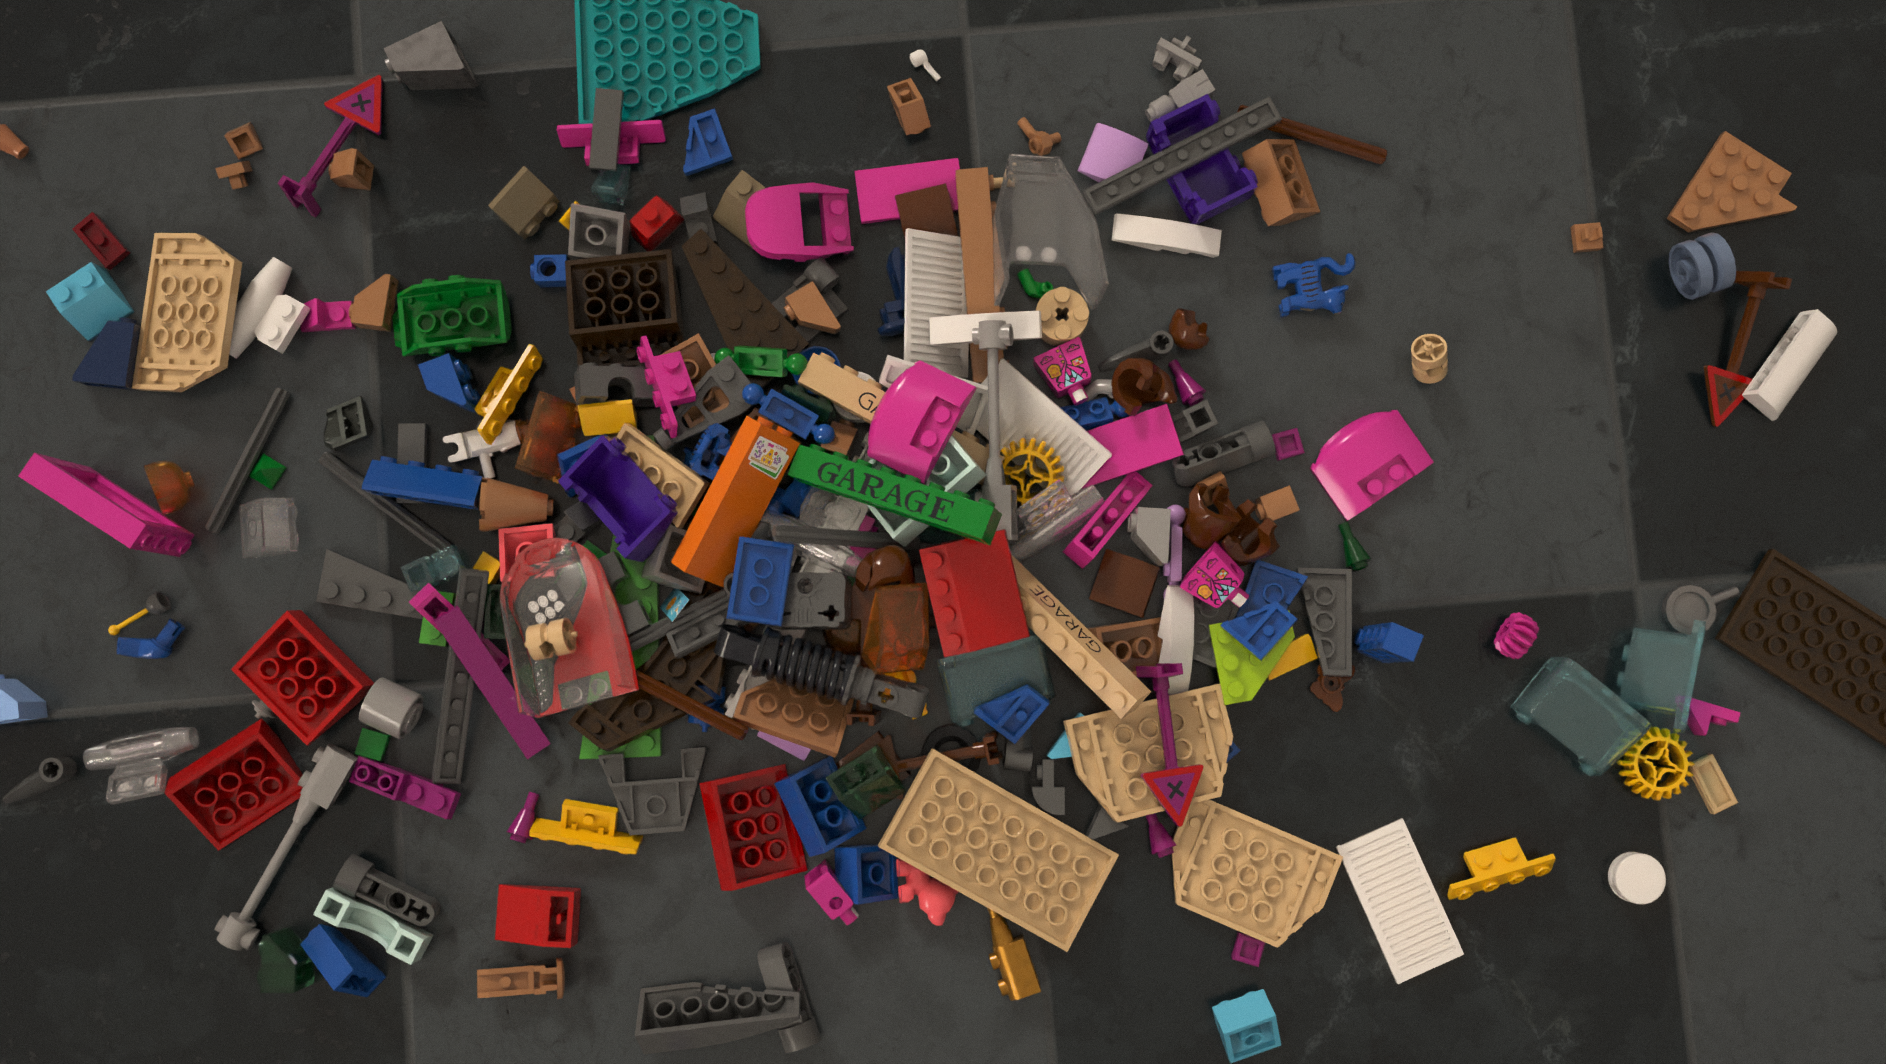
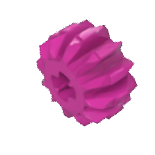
M1520 612L1511 614L1500 625V629L1496 633V638L1494 639L1495 649L1499 650L1506 657L1509 656L1512 659L1521 658L1533 646L1534 640L1537 639V633L1539 632L1537 623L1526 614L1523 615Z

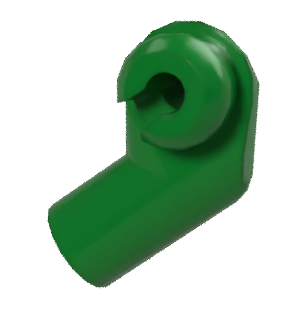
M1028 268L1017 273L1028 296L1041 299L1044 294L1054 289L1053 285L1048 281L1045 283L1034 281Z

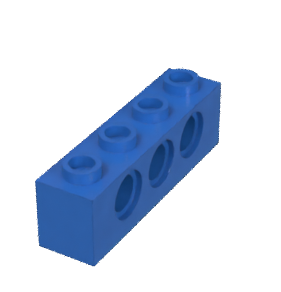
M1393 622L1368 625L1358 630L1354 639V643L1357 644L1354 651L1382 663L1414 662L1424 635Z

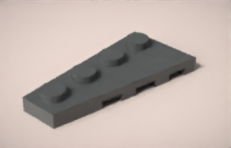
M326 549L316 602L423 619V616L409 603L421 589Z
M1297 568V573L1308 576L1301 590L1323 676L1351 677L1352 569Z

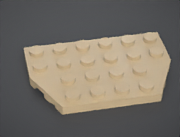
M154 233L132 389L140 391L183 392L228 367L242 262L197 233Z
M1214 684L1169 695L1178 767L1197 764L1204 766L1191 804L1221 797L1224 785L1223 777L1226 774L1228 765L1226 762L1229 747L1232 746L1233 733L1226 705H1224L1221 685ZM1157 698L1142 702L1135 711L1122 719L1110 709L1063 721L1076 775L1115 822L1118 823L1165 811L1141 778L1142 773L1165 769Z
M1212 800L1193 803L1189 806L1183 825L1181 827L1177 826L1172 837L1173 841L1177 844V846L1172 847L1174 851L1172 853L1175 903L1278 948L1288 939V936L1300 929L1304 922L1324 907L1343 856Z

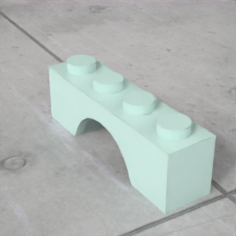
M333 887L326 889L313 914L336 927L355 930L373 938L384 946L387 953L410 965L421 960L433 937V934L360 897L356 899L333 889Z

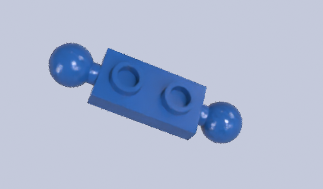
M751 383L744 387L742 391L744 401L750 405H762L758 411L762 416L805 440L811 433L814 440L820 445L833 442L835 438L834 429L828 424L817 425L816 421L819 415L773 389L766 396L762 387L758 384Z
M1107 397L1090 400L1089 402L1086 401L1076 406L1073 404L1060 407L1085 430L1114 422L1113 415L1121 418L1129 416L1125 413V409L1116 401L1109 405Z

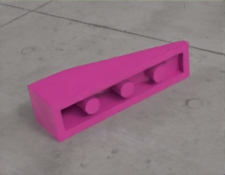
M1138 472L1127 474L1062 552L1083 569L1094 559L1153 485Z
M429 583L409 601L440 633L441 631L433 620L454 608ZM481 633V641L502 671L511 660Z

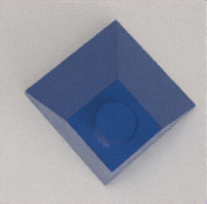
M878 844L834 847L835 875L854 904L859 905L898 898L896 856L878 847Z

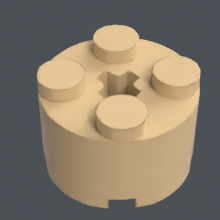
M1058 287L1048 291L1041 297L1036 307V311H1041V339L1050 345L1060 346L1070 340L1081 337L1088 323L1089 309L1086 301L1079 293L1066 287ZM1057 314H1064L1066 316L1065 320L1061 319L1058 321L1056 319Z

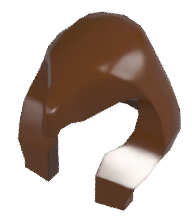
M1128 358L1121 362L1114 371L1111 382L1112 395L1128 415L1135 416L1142 404L1163 401L1174 404L1177 402L1174 385L1169 375L1150 360Z
M1199 483L1195 485L1189 494V508H1184L1186 518L1183 522L1182 531L1191 544L1207 550L1215 541L1220 543L1238 525L1242 517L1228 497L1229 488L1217 484L1212 494L1213 503L1218 508L1219 514L1205 507L1201 498L1208 486L1204 483Z
M1249 499L1236 508L1242 519L1220 542V546L1238 566H1246L1272 555L1280 547L1274 535L1277 525L1268 517L1262 524L1253 519L1250 514L1258 506Z
M888 545L868 553L858 566L855 585L864 592L867 588L869 591H872L878 586L901 581L897 588L885 592L879 602L880 606L889 610L905 599L915 584V573L909 555L903 548L896 545ZM872 569V577L870 580V570Z

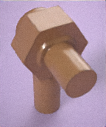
M1025 117L1021 118L1017 123L1030 139L1029 148L1033 154L1040 156L1049 154L1052 146L1061 142V135L1058 132L1049 135L1044 131H1036Z

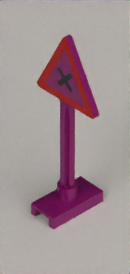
M380 75L324 103L327 109L345 119L306 177H302L298 183L283 175L277 183L294 207L298 208L303 203L311 216L317 217L321 208L312 196L317 187L316 183L332 161L334 153L339 151L355 125H360L377 135L381 134L383 79Z
M1158 663L1156 666H1136L1137 677L1152 678L1153 690H1156L1165 759L1164 770L1142 773L1141 778L1175 825L1181 827L1204 768L1201 764L1178 767L1168 689H1170L1169 678L1183 674L1182 663Z

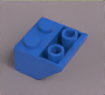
M448 353L418 365L428 391L450 403L477 414L474 408L481 398L477 389L472 388L470 380L473 379V376L467 364L462 363L460 359H456Z

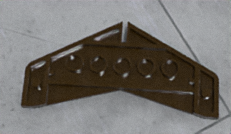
M705 580L701 594L684 591L683 594L689 599L684 608L724 587ZM665 635L663 642L651 658L636 670L704 705H708L716 700L699 688L698 685L702 682L720 696L727 659L714 653L717 640L678 659L675 657ZM611 688L591 705L586 704L577 711L568 724L597 747L605 751H612L688 715V713L640 688L637 691L615 697Z

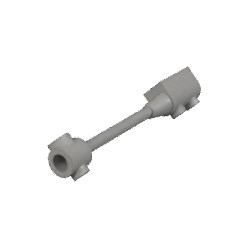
M1003 320L979 321V328H973L972 330L973 344H979V350L987 351L989 458L987 460L984 483L981 486V492L975 493V501L978 502L980 498L995 503V508L1002 514L996 531L1005 529L1008 540H1018L1017 486L1006 485L1003 463L1000 458L998 350H1005L1006 346L1013 345L1012 324H1006V321Z
M327 744L326 748L320 746L311 760L317 763L313 771L309 772L306 770L298 782V785L303 788L300 792L301 796L293 822L241 913L232 912L229 917L223 915L214 929L219 932L217 941L220 944L238 951L243 948L247 950L251 948L260 933V930L255 928L256 922L251 919L254 911L303 826L310 821L320 806L325 809L333 806L351 775L358 756L333 744Z

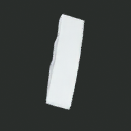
M1115 214L1112 241L1155 251L1164 249L1181 254L1195 253L1214 258L1219 256L1222 230L1173 220Z
M1041 311L929 318L930 344L973 343V328H979V321L1003 320L1006 321V324H1012L1013 341L1042 338Z
M1167 585L1158 637L1163 639L1159 663H1182L1183 674L1169 678L1170 689H1168V694L1173 695L1188 691L1194 647L1193 595L1180 588V585Z

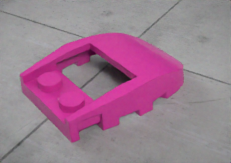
M812 182L774 186L756 191L748 199L745 208L747 237L751 246L757 253L766 258L778 260L782 258L792 259L794 262H805L806 260L819 259L821 257L829 258L838 253H843V255L849 254L854 250V246H851L847 202L849 190ZM818 193L823 246H804L800 194Z

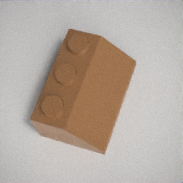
M1266 139L1242 153L1244 167L1248 170L1252 169L1257 177L1258 187L1254 194L1259 200L1262 217L1268 226H1282L1320 213L1295 140Z

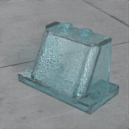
M1694 620L1691 634L1634 627L1630 646L1625 645L1622 661H1627L1625 672L1619 671L1617 687H1621L1619 707L1675 718L1674 732L1686 734L1697 669L1706 632V622Z

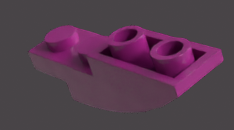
M358 756L349 782L392 800L405 802L444 819H452L461 793L444 787L443 784L432 783L429 778L363 756Z

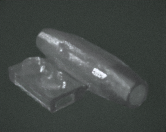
M1058 479L1016 509L1015 512L1025 527L1018 533V540H1011L1009 542L1011 555L1019 562H1023L1047 550L1081 526L1105 502L1096 487L1092 484L1070 495L1065 485Z
M811 487L800 506V519L767 510L760 522L769 523L768 536L772 539V531L776 525L851 530L861 513V508L833 493ZM780 542L793 544V553L824 569L839 572L855 578L858 566L863 560L861 556L848 546Z
M173 727L119 736L86 749L83 753V761L89 770L115 769L113 774L109 775L106 801L111 805L165 794L168 771L163 760L197 748L199 746V734L194 727Z

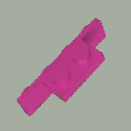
M662 121L621 122L618 164L639 163L640 144L665 142L666 136ZM593 123L558 125L557 134L563 148L585 147L584 160L586 166H589Z
M641 336L640 347H637L638 359L640 363H644L646 366L644 370L646 382L648 385L653 386L652 397L655 407H660L661 409L660 420L664 430H668L671 438L677 437L678 423L672 406L696 401V393L681 352L677 351L653 356L647 336Z

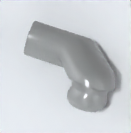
M1097 379L1084 390L1089 398L1087 402L1093 400L1098 394H1107L1108 397L1113 399L1112 379Z

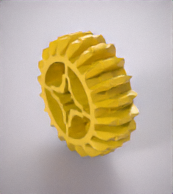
M1025 438L1020 439L1019 446L1015 441H1011L1009 444L1010 449L1003 447L1001 450L1004 457L1002 463L1006 485H1013L1008 475L1019 481L1021 485V490L1017 489V502H1021L1022 510L1026 508L1027 503H1030V507L1034 510L1037 508V501L1043 507L1046 506L1047 499L1053 501L1056 497L1054 492H1060L1062 488L1058 483H1062L1065 478L1058 474L1064 471V466L1055 465L1061 460V457L1055 456L1052 458L1051 455L1055 449L1051 447L1048 451L1044 450L1046 446L1045 441H1042L1039 447L1035 446V438H1031L1029 445H1027ZM1027 454L1024 464L1015 465L1014 467L1008 466L1010 460L1014 457ZM1036 457L1045 463L1049 473L1046 472V469L1037 466ZM1030 464L1029 470L1032 477L1027 483V474L1024 472ZM1042 481L1049 482L1041 491L1030 493L1032 484L1042 483Z
M1651 727L1650 730L1641 728L1639 729V734L1634 732L1630 734L1632 741H1623L1627 749L1618 751L1624 758L1616 763L1624 766V769L1618 774L1620 776H1627L1624 784L1632 786L1631 791L1633 793H1641L1642 798L1646 799L1650 797L1653 800H1660L1662 797L1670 799L1672 798V793H1681L1679 785L1683 787L1689 785L1685 777H1692L1693 774L1688 771V766L1692 767L1695 764L1692 761H1688L1687 757H1690L1693 753L1687 750L1684 751L1688 743L1686 741H1679L1680 735L1677 733L1670 734V730L1667 728H1662L1661 730L1658 727ZM1654 742V746L1650 747L1648 753L1645 755L1640 754L1646 745ZM1669 752H1670L1671 757H1672V762L1669 760V757H1668V756H1669ZM1647 759L1658 761V764L1664 767L1653 766V762L1647 761ZM1638 764H1640L1642 767V775L1639 771ZM1670 772V775L1665 781L1656 785L1657 781L1661 780V777L1664 773Z

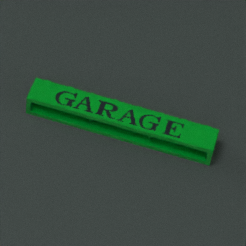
M799 444L788 475L796 481L991 545L1002 516L995 508V503L980 498L978 502L970 500V495L955 490L953 494L946 492L945 487L930 482L929 486L921 484L920 479L905 474V477L902 478L896 476V471L886 467H881L880 470L872 468L873 464L861 459H857L855 463L849 461V457L845 454L834 451L833 455L825 453L826 449L815 444H811L810 447Z

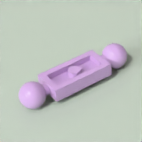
M1171 505L1167 508L1171 509L1168 564L1163 566V576H1167L1169 585H1180L1182 581V527L1180 525L1185 521L1186 512L1180 505ZM1166 589L1164 590V593H1163L1164 599H1165Z

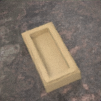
M1708 753L1694 760L1693 763L1695 765L1692 767L1688 766V771L1693 774L1691 778L1710 814L1715 815L1738 803L1713 754Z

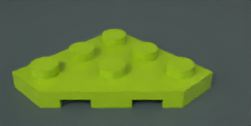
M1222 623L1208 625L1224 705L1251 701L1295 638L1292 626L1265 658L1260 661L1221 627Z

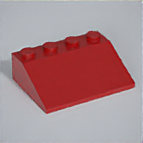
M1005 529L995 532L991 545L969 538H961L919 549L944 657L969 653L1030 637Z
M287 610L231 669L307 746L355 707L367 695L374 684L302 610Z
M261 718L170 777L164 793L219 851L298 800L303 788L298 785V782L303 774L280 738Z
M785 764L699 783L721 891H734L808 871L801 838L774 784L788 776Z

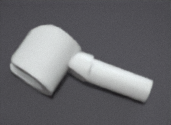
M917 50L910 54L909 58L915 68L923 65L936 82L941 78L928 62L927 55L923 50Z

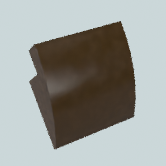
M672 249L565 261L569 335L577 347L578 366L590 362L597 363L598 366L620 363L625 365V367H635L644 364L639 362L637 347H640L641 336H647L653 356H658L685 341Z

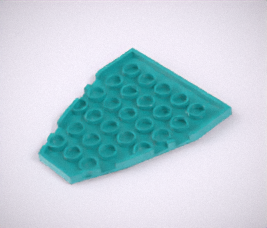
M574 0L579 124L593 123L596 88L623 90L622 122L646 121L710 97L761 69L758 14L749 10H741L733 3H725L720 0Z

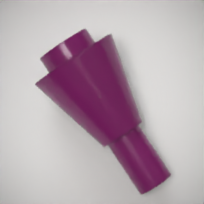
M1177 359L1171 361L1168 366L1176 377L1175 380L1182 404H1189L1192 407L1200 403L1204 399L1203 395L1206 390L1188 373L1184 372Z
M528 793L524 808L520 810L506 831L511 834V840L525 844L527 839L533 840V837L529 836V831L534 823V809L539 794Z
M1156 813L1146 815L1149 824L1152 855L1158 854V857L1162 858L1174 853L1172 847L1177 846V844L1173 841L1162 823L1159 822Z

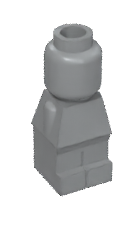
M1202 69L1183 79L1176 87L1169 91L1168 96L1163 95L1151 102L1149 108L1145 110V114L1151 123L1206 94L1212 98L1215 88Z

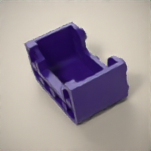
M1206 94L1152 121L1146 134V140L1152 154L1154 155L1218 122V115H1220V108L1217 102L1211 100L1209 95ZM1229 149L1167 179L1189 223L1195 225L1250 199L1258 187V180L1252 169L1248 170L1246 167L1241 168L1238 158L1234 154L1231 155Z

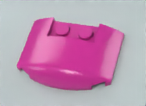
M919 360L895 379L880 400L869 429V450H867L868 457L904 475L914 476L921 480L920 483L925 485L977 388Z
M1391 410L1390 412H1376L1363 416L1340 429L1320 449L1316 463H1312L1310 470L1344 519L1348 521L1413 476L1419 474L1434 463V461L1399 411Z

